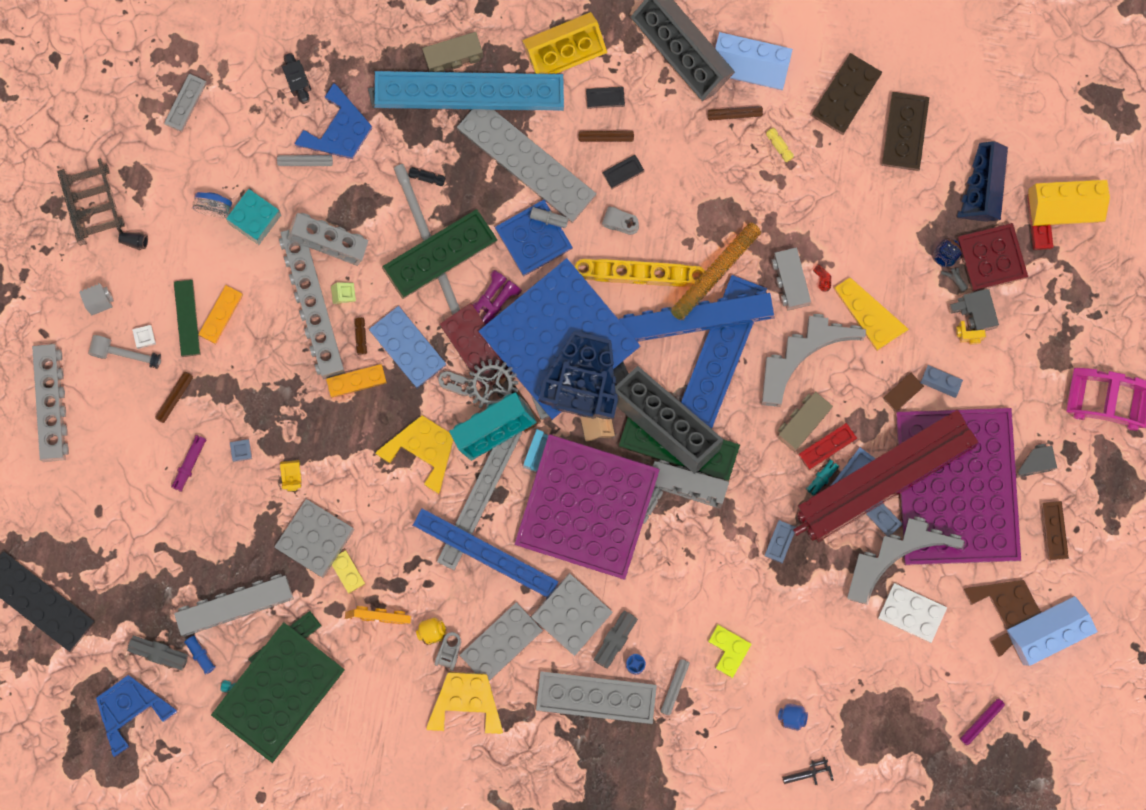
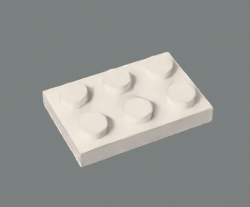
M894 583L878 619L932 643L947 607Z

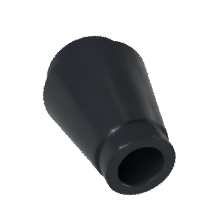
M121 232L118 242L140 251L141 249H146L148 235L143 232Z

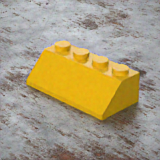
M591 12L522 40L535 74H557L607 53L598 22Z
M1108 180L1036 183L1028 189L1033 226L1106 221L1110 201Z

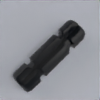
M411 167L409 170L410 178H418L421 181L431 184L435 183L438 186H443L446 180L443 175L438 174L437 176L436 173L422 169L418 170L415 167Z

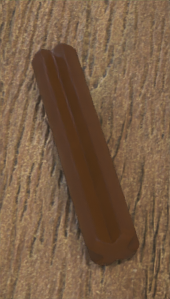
M762 106L711 109L707 112L709 121L763 116Z
M579 131L578 140L580 142H633L634 131Z
M183 372L156 414V420L165 423L192 381L193 376L190 373Z

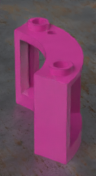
M1074 368L1066 412L1072 414L1073 418L1078 420H1085V418L1106 420L1125 425L1127 429L1138 431L1139 428H1146V380L1137 377L1132 379L1131 377H1125V374L1111 371L1108 374L1098 371V369ZM1087 380L1108 383L1103 413L1082 410ZM1120 385L1134 389L1129 419L1114 415Z

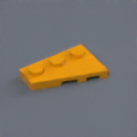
M356 606V609L345 611L344 618L348 620L360 618L362 621L379 620L382 623L403 625L411 623V616L405 615L404 611H394V614L387 613L386 609L375 608V611H368V607Z

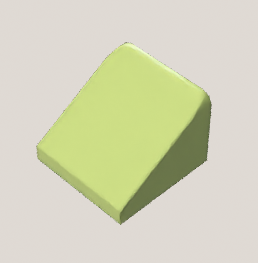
M335 283L331 286L333 304L356 301L354 283Z

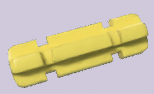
M775 128L766 132L769 140H772V144L779 154H782L784 161L792 160L794 154L791 150H788L789 147L782 137L778 136L777 130Z

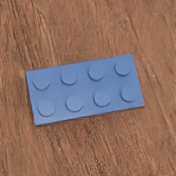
M399 306L369 329L371 334L416 389L446 366L444 360Z

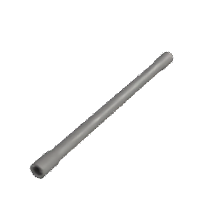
M404 164L397 165L393 169L399 184L402 186L422 240L425 241L431 237V234L412 189ZM445 273L438 280L453 315L460 308Z

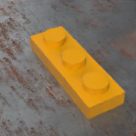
M225 285L198 335L216 345L243 294Z
M382 364L326 379L331 398L387 383Z

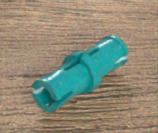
M829 459L820 472L815 474V479L806 487V490L809 493L811 492V495L815 496L824 484H828L829 478L839 468L831 459Z

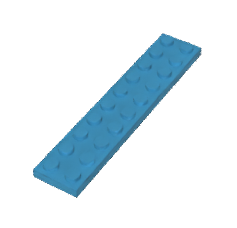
M375 71V108L564 111L563 74Z

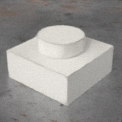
M151 325L132 329L137 349L156 345Z

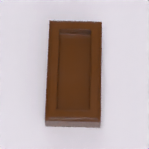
M911 372L883 399L897 412L924 385Z

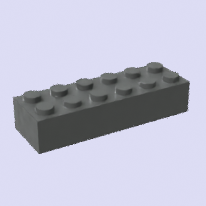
M644 0L631 15V19L701 101L714 96L735 73L674 0Z
M639 366L615 386L618 396L617 407L694 474L720 451L724 439Z

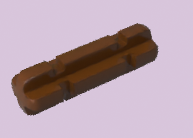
M358 317L354 319L356 345H358L356 350L358 355L367 354V346L365 345L367 344L366 329L364 328L365 319Z

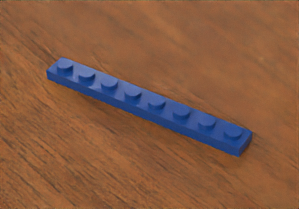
M424 509L420 510L412 525L546 598L554 591L559 582Z

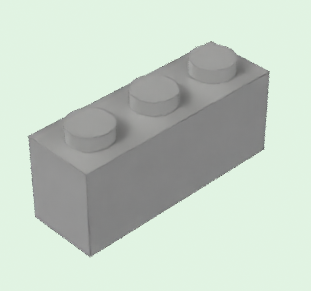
M797 247L774 253V259H771L773 270H777L778 277H776L777 286L782 288V305L787 307V311L810 306L811 299Z

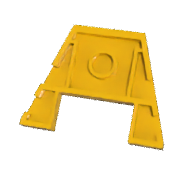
M420 416L375 454L391 464L401 447L434 467L424 486L439 494L454 440L448 431L426 417Z
M448 672L426 730L444 731L445 711L486 713L485 733L503 734L488 675L484 673Z

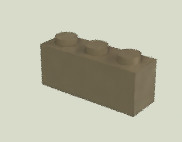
M476 32L422 48L429 72H444L448 68L457 69L465 63H476L483 58V51Z
M816 391L813 395L808 394L802 401L803 407L800 410L796 408L790 415L792 420L788 424L784 422L778 429L780 434L777 438L794 452L797 451L833 407Z

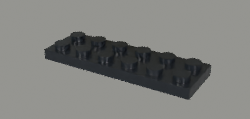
M3 551L1 553L0 598L62 647L72 652L95 621Z

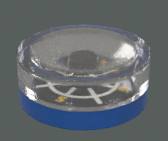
M198 192L195 193L192 209L203 215L227 218L231 211L232 201L216 193Z

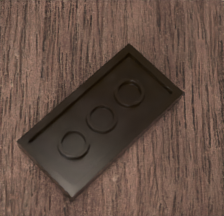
M850 53L811 117L844 135L882 75V71Z
M892 92L882 166L913 171L920 170L930 97Z

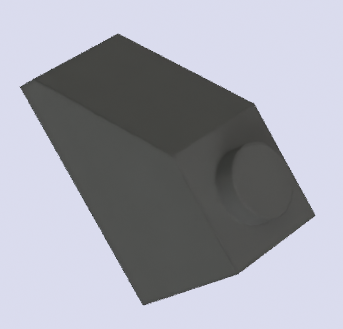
M1046 444L1036 445L1035 449L1029 453L1017 471L1016 478L1057 469L1053 446H1047Z

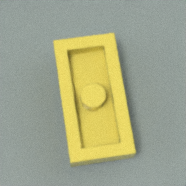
M345 550L340 553L332 566L348 594L365 585V582L347 551Z

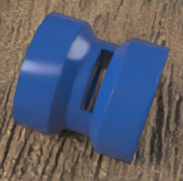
M639 654L629 656L626 662L628 672L633 675L642 673L646 665L644 657Z

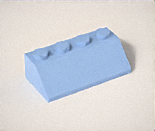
M719 32L715 49L735 71L730 79L783 91L793 49Z
M1076 596L1007 629L1022 664L1026 666H1031L1098 632L1090 614Z

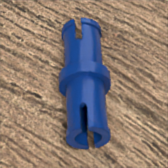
M195 636L188 638L184 643L193 654L192 658L199 663L205 675L211 673L216 667L207 656L208 652L201 647Z

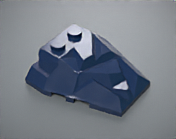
M574 331L543 380L538 401L551 406L552 409L591 419L596 417L614 419L618 396L615 389L616 378L613 372L614 361L611 340Z

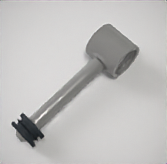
M93 335L88 351L89 355L101 359H106L110 353L150 363L149 367H155V369H158L161 364V354L157 356L156 353H153L152 356L113 347L111 346L112 340L98 335Z

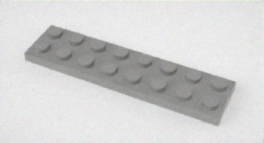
M472 109L457 126L458 131L540 198L545 200L562 216L567 217L571 223L577 219L597 195V193L495 110Z

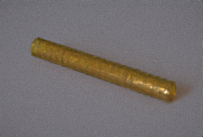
M748 223L729 246L722 251V254L704 271V274L671 308L675 318L684 320L689 315V312L700 303V300L707 295V292L736 263V260L754 243V240L761 235V230L756 224Z

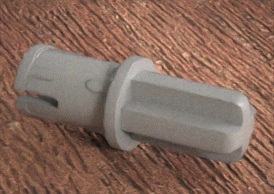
M535 207L532 208L530 219L544 222L546 225L551 224L561 228L567 227V217L554 214L551 210L548 212Z

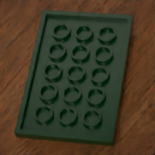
M283 622L211 716L273 763L340 678L345 669Z

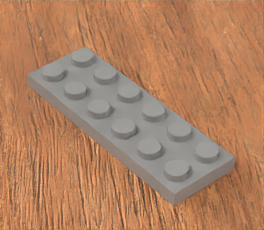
M540 671L536 711L653 724L657 685Z

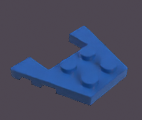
M333 83L325 99L340 108L337 115L321 139L303 130L295 142V146L353 159L372 130V126L340 88Z
M129 675L96 698L114 757L130 747L118 730L152 706L162 722H165L178 712Z

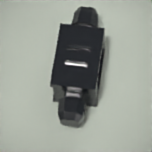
M292 53L285 54L284 61L286 65L282 66L291 93L294 97H298L300 103L306 104L310 102L308 92L311 91V87L300 60L296 61Z

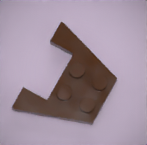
M1024 580L963 589L971 605L990 597L1006 630L1041 613ZM1008 633L990 641L998 657L1002 656L1013 645Z

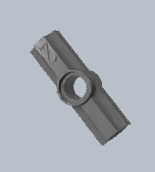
M623 611L615 626L608 632L602 647L593 661L608 669L616 654L623 648L629 638V633L638 619L629 612Z
M134 635L129 642L127 650L130 653L147 658L146 660L160 665L165 664L181 671L185 668L189 656L170 649L169 646L155 641L151 642Z

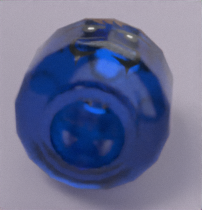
M953 239L942 240L933 253L935 262L942 267L953 266L962 254L960 244Z

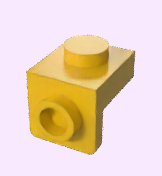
M960 321L958 326H956V336L960 338V343L970 342V345H976L986 338L985 330L966 331L965 321Z
M300 460L280 462L282 490L296 491L298 488H301Z

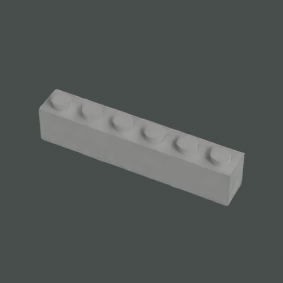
M278 574L272 576L271 581L265 583L263 580L252 583L253 587L247 589L240 587L234 589L232 594L226 595V593L215 596V600L208 602V599L197 602V606L190 608L188 605L179 608L178 612L174 613L181 636L186 637L294 600L288 578Z

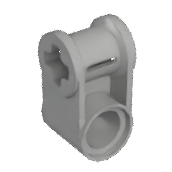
M614 207L607 208L602 226L628 235L637 233L639 222L636 216ZM633 221L634 226L628 228L627 224Z
M450 632L445 635L435 660V666L441 665L450 668V671L454 670L462 643L461 637L458 634ZM450 636H455L458 639V643L454 647H450L447 643ZM442 658H445V659H448V660H451V661L448 662V661L442 660Z

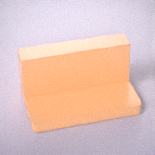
M581 416L585 441L615 436L612 419H601L598 417L591 419Z

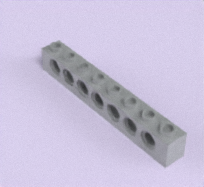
M289 230L280 232L282 236L279 239L282 250H286L287 256H284L286 267H290L292 274H289L291 284L296 285L297 292H294L295 299L302 306V310H299L302 321L306 320L307 328H304L307 339L311 338L312 346H309L312 357L316 356L318 362L314 364L317 375L321 374L322 378L326 379L344 374V367L310 249L288 240ZM293 246L301 247L298 253H292L291 248ZM298 264L306 265L303 271L296 270ZM305 281L311 283L308 289H302L301 284ZM309 299L316 301L313 307L306 306V302ZM314 317L321 318V322L318 325L311 324V320ZM319 335L326 336V340L323 343L316 342V338ZM324 353L331 354V359L328 361L321 360V357Z

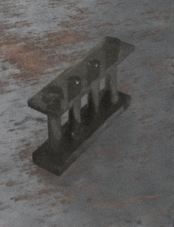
M101 158L97 159L99 167L73 175L67 174L65 169L57 171L76 241L80 246L87 244L86 238L89 235L115 227L121 233L123 232L122 227H125L123 217L118 214L107 174H110L108 164L104 163ZM102 174L104 185L77 193L72 191L71 185L74 184L73 182ZM107 192L108 203L84 210L77 209L76 203L80 199ZM112 209L114 220L88 228L82 227L81 220H84V217Z

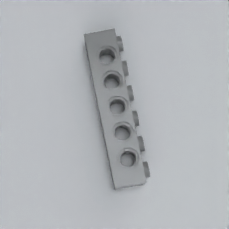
M56 344L32 346L39 457L42 462L66 460V455L69 454L68 443H65V436H67L68 431L67 425L64 424L63 417H66V407L62 405V398H65L64 387H61V379H64L63 368H60L62 350ZM52 361V368L46 370L44 368L45 363ZM54 380L52 388H46L47 381ZM55 399V405L47 407L48 400ZM55 417L57 419L56 424L49 426V419ZM53 436H57L58 442L55 445H50V439Z

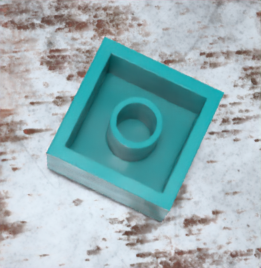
M248 189L226 220L233 228L260 245L281 217L279 209Z

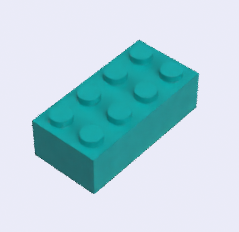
M515 392L506 395L500 402L489 405L483 412L472 415L466 422L455 425L454 429L449 432L458 450L472 461L536 424L537 421L528 404Z

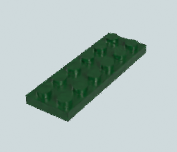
M476 209L383 265L382 269L401 298L404 299L495 244L498 239Z
M628 417L619 444L620 448L687 468ZM723 440L720 451L698 472L729 482L740 444Z

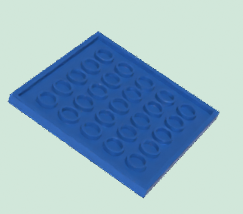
M567 258L478 331L501 360L506 363V366L508 368L512 367L511 372L513 374L516 373V378L552 420L563 411L552 409L551 406L538 401L541 385L574 331L611 340L614 361L613 369L641 347Z

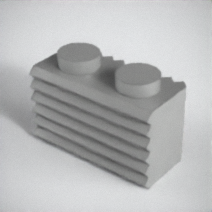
M98 283L94 287L91 286V288L84 289L83 291L80 290L79 292L83 304L91 316L113 307L111 302L114 299L107 286L103 287Z

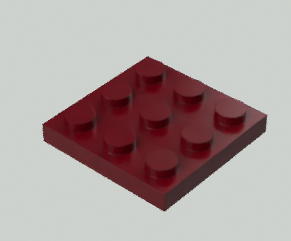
M1013 223L962 235L957 238L972 292L1028 278Z

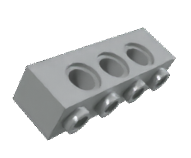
M297 213L295 215L287 239L356 266L363 260L369 241L360 234H351L342 227H333L328 225L326 221L312 219L305 213ZM307 228L312 229L314 234H310ZM325 235L330 236L332 241H328ZM342 242L348 243L349 248H346Z

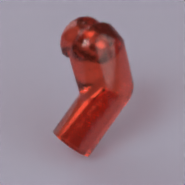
M818 264L813 272L820 277L819 289L822 292H827L831 288L832 276Z

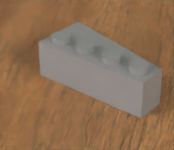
M659 460V462L654 461L653 467L660 469L654 488L721 509L729 485L728 481L713 478L701 472L694 474L685 467H674L669 462Z

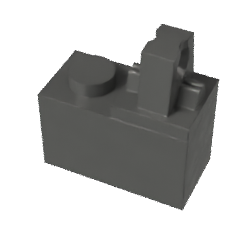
M989 289L964 294L961 298H958L957 303L950 304L949 306L951 314L961 312L962 315L970 317L968 318V325L973 331H989L999 326Z

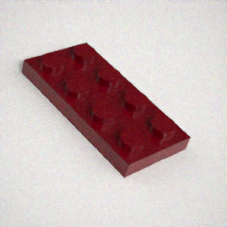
M469 303L439 324L470 371L477 373L474 366L477 365L480 369L483 368L481 366L482 361H484L485 366H488L489 359L492 360V365H495L496 360H499L500 367L504 363L478 332L486 324L472 303ZM488 370L482 373L481 376L492 378L497 373V370ZM477 380V382H478V384L480 385L481 388L485 386L484 384H482L480 381Z

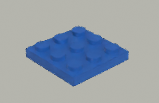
M545 200L538 202L495 227L523 277L573 249L561 227L551 224L546 225L544 222L530 219L533 207L550 211Z

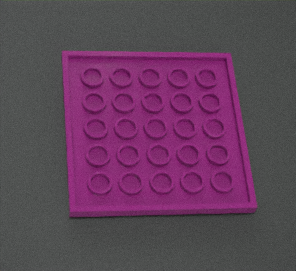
M549 434L514 545L625 580L660 469Z

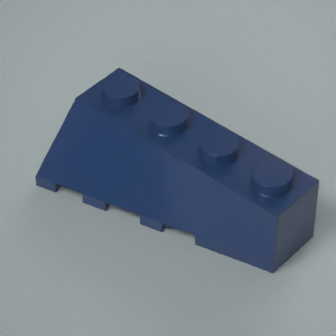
M996 141L979 143L972 165L974 167L973 174L968 178L967 184H969L966 195H963L961 201L963 202V207L961 211H958L957 218L984 222L1001 220L1008 154L1007 146Z

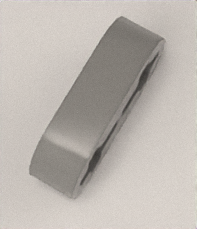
M448 371L440 374L438 381L444 390L465 397L473 392V390L467 389L463 392L462 388L457 386V384L464 385L465 383L471 386L472 383L467 382L468 378ZM450 376V380L455 382V384L448 383L444 385L442 379Z

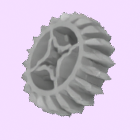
M489 359L488 366H485L484 361L481 362L483 368L480 369L477 365L474 366L477 373L470 371L469 374L474 378L467 379V382L472 383L471 386H467V390H473V392L468 395L469 397L476 396L472 402L475 404L480 401L478 406L480 409L484 404H486L487 409L489 405L500 402L511 392H518L517 388H513V385H518V381H512L517 375L516 373L509 374L512 371V367H509L507 370L504 369L506 367L505 362L500 367L499 360H496L495 365H492V360ZM488 370H497V373L492 378L481 376L482 373ZM502 374L508 380V391L499 384ZM496 379V386L499 389L496 388L494 390L493 388V390H490V392L488 393L489 385L487 384V382L491 381L492 383V381H495ZM477 380L486 386L483 397L479 395L476 389ZM495 392L504 395V397L496 401L488 400L491 394Z

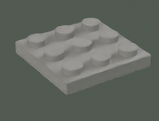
M306 499L275 545V548L324 578L355 529Z
M569 573L534 612L531 618L575 656L613 612Z

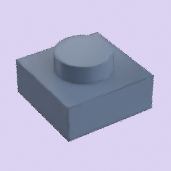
M249 439L230 442L233 462L252 459Z

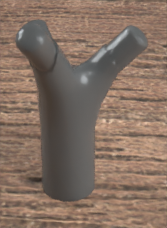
M952 268V273L941 271V275H945L953 280L961 292L968 288L960 277L959 268Z

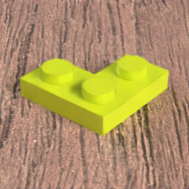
M717 625L708 641L725 652L715 669L733 678L752 644L720 625Z

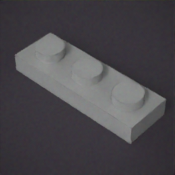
M188 75L164 122L166 126L181 133L183 132L207 82L194 75Z

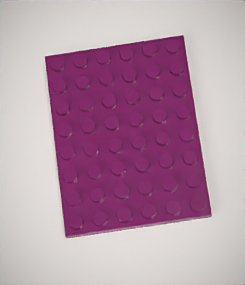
M1012 408L959 410L966 421V425L978 440L976 448L900 494L903 539L909 518L920 517L926 519L925 523L929 524V532H931V529L943 532L942 535L950 537V534L961 536V540L965 542L963 550L945 545L915 550L904 556L905 566L1021 561ZM955 410L896 412L898 445L945 416L950 415Z

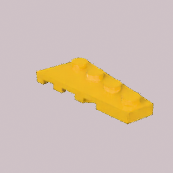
M851 277L834 287L835 292L858 325L861 326V329H866V337L876 351L909 330Z

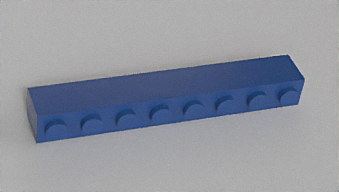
M760 291L756 292L754 296L742 294L736 296V299L720 298L714 303L702 301L696 306H691V304L681 305L679 309L672 310V307L662 308L661 312L644 311L642 315L638 316L626 314L619 321L637 342L775 319L771 293Z

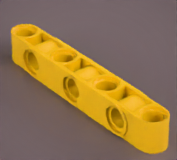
M581 259L575 265V268L585 280L598 282L700 287L705 283L706 271L702 267L683 264ZM580 266H587L589 270L586 273H581L578 268ZM619 268H624L627 273L620 276L616 271ZM660 270L664 272L665 276L657 278L654 273ZM700 273L703 278L697 281L693 279L692 275Z

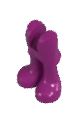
M494 269L490 274L492 281L489 287L481 295L480 299L473 304L478 314L481 310L487 313L482 319L485 324H488L502 310L501 306L511 295L518 296L522 292L518 286L508 280L495 301L491 303V298L507 280L505 276Z

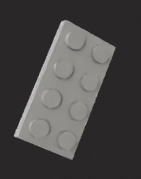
M516 602L459 656L475 673L487 674L490 681L543 630Z

